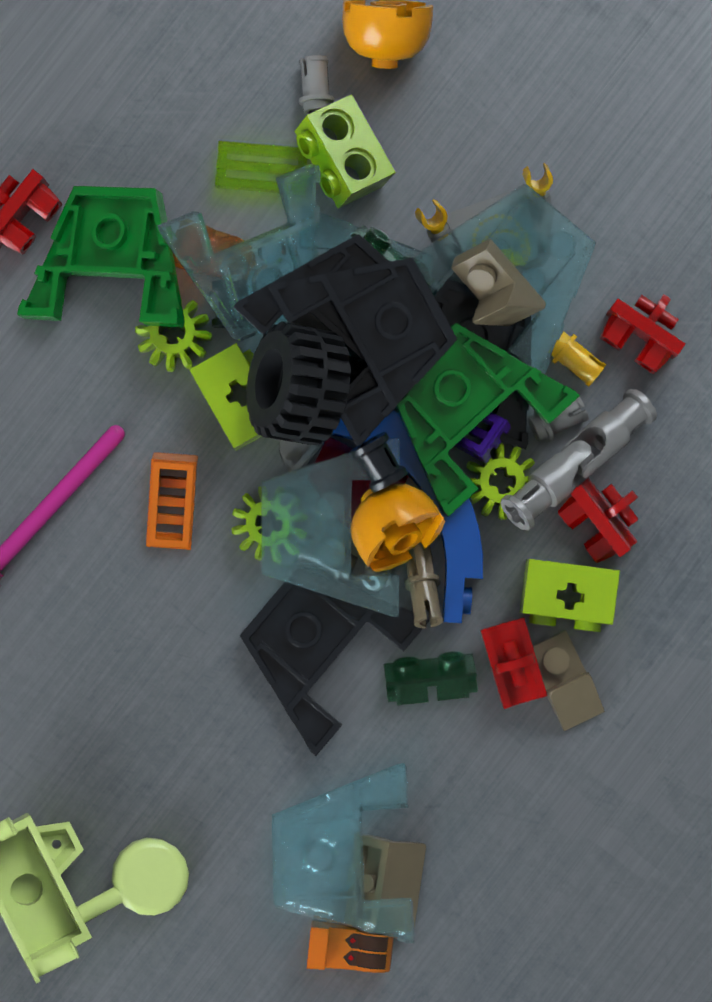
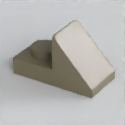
M491 238L454 258L451 269L479 299L472 320L474 324L511 326L545 309L546 302Z
M566 630L533 645L548 695L547 698L563 731L605 712L589 672H586Z

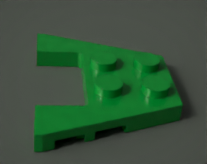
M73 186L50 237L54 242L43 266H37L34 274L38 277L27 301L22 299L17 315L24 319L61 321L67 278L71 275L145 279L139 322L146 326L184 328L185 320L163 193L155 188Z
M454 323L451 328L458 340L396 406L441 511L448 517L479 489L451 459L448 454L450 449L515 390L520 393L546 424H550L580 396L570 387L562 385L541 373L542 371L511 356L505 350L457 323Z

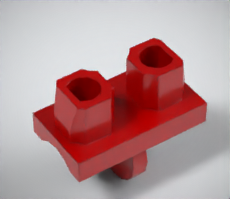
M34 169L31 170L11 197L9 196L18 186L19 182L8 175L0 185V207L4 205L0 210V248L4 244L9 249L22 255L25 254L36 238L32 231L20 223L30 209L48 222L62 206L61 201L48 188L49 184L45 178Z
M665 294L661 296L656 304L643 295L639 297L634 306L648 314L647 317L617 298L606 313L609 319L605 323L600 336L602 341L619 351L632 333L647 342L634 361L652 374H655L669 358L674 359L678 356L686 344L656 324L658 321L672 330L679 320L665 310L671 301V298Z
M588 477L573 490L572 496L558 510V514L572 530L587 518H590L599 532L588 539L584 546L593 560L599 563L614 556L616 553L619 557L623 556L637 543L636 538L626 525L630 527L639 520L629 507L638 496L631 490L622 497L612 483L604 488L601 494Z
M524 617L480 630L503 709L548 696Z

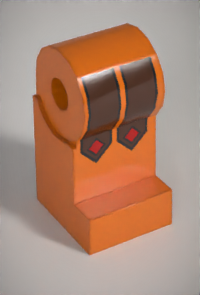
M312 920L306 969L325 970V968L372 973L389 972L391 969L394 934H376L346 924Z

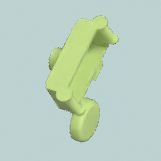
M28 813L14 820L7 817L0 821V915L36 984L41 982L40 976L79 958L76 946L92 938L85 924L91 919L121 903L137 914L151 916L167 912L178 904L187 890L189 871L186 860L177 847L158 838L146 837L133 841L119 853L113 864L111 878L113 888L76 907L61 877V874L84 850L70 822L35 826ZM54 840L60 841L58 848H53L52 843Z

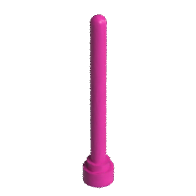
M111 426L0 546V579L4 576L1 571L124 439L125 431L121 426Z

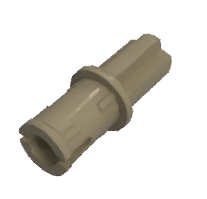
M420 542L409 550L413 558L406 562L408 579L404 584L406 590L411 593L415 627L426 628V610L429 613L430 626L435 627L444 621L437 590L441 580L434 572L430 545L425 549Z

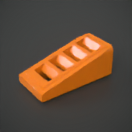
M153 453L151 459L146 547L191 550L198 465L197 455ZM161 469L187 471V478L161 476ZM160 487L186 489L185 496L160 494ZM169 506L185 509L184 514L158 513V507ZM157 524L183 525V533L157 531Z

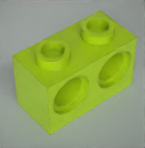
M352 94L306 115L294 131L297 135L296 140L299 150L304 157L311 160L319 174L318 178L321 189L326 196L333 199L338 209L382 188L396 173ZM323 128L332 130L337 136V140L328 138ZM345 166L353 168L358 173L359 180L350 177L345 170Z

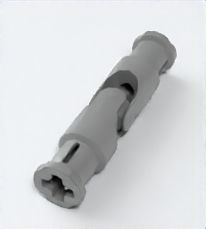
M628 389L623 395V400L610 412L604 411L570 440L561 452L555 454L528 476V483L514 495L504 496L500 503L509 520L521 530L528 531L534 526V519L549 506L556 507L573 492L581 479L589 477L624 448L631 440L630 435L643 424H651L656 420L657 412L649 398L637 389ZM590 446L596 447L601 452L594 457Z

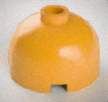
M343 0L342 20L344 35L349 46L357 54L372 58V67L396 69L398 68L399 60L414 57L426 45L432 28L433 5L410 0H379L370 2V5H365V0Z
M392 484L377 492H372L369 489L363 494L361 504L356 509L351 522V538L367 567L370 566L373 571L380 572L393 569L411 560L413 557L409 550L420 542L426 549L441 533L445 520L436 504L424 491L408 484Z

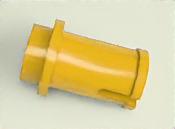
M563 331L547 353L553 357L551 361L554 364L559 361L589 387L607 364L601 362L575 341L577 336L574 333L570 336Z

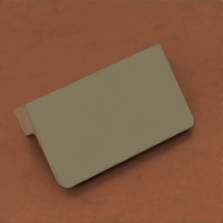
M357 834L344 924L376 934L412 933L415 926L426 845L420 842L393 841L370 834Z

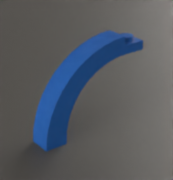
M393 410L366 440L386 432L389 436L387 444L399 466L406 468L407 475L420 490L424 491L433 500L444 517L445 524L440 533L445 556L443 622L462 623V614L471 615L472 587H464L465 578L483 579V551L475 511L470 498L449 517L441 511L400 415ZM340 419L336 430L333 429L331 436L353 441L342 419Z

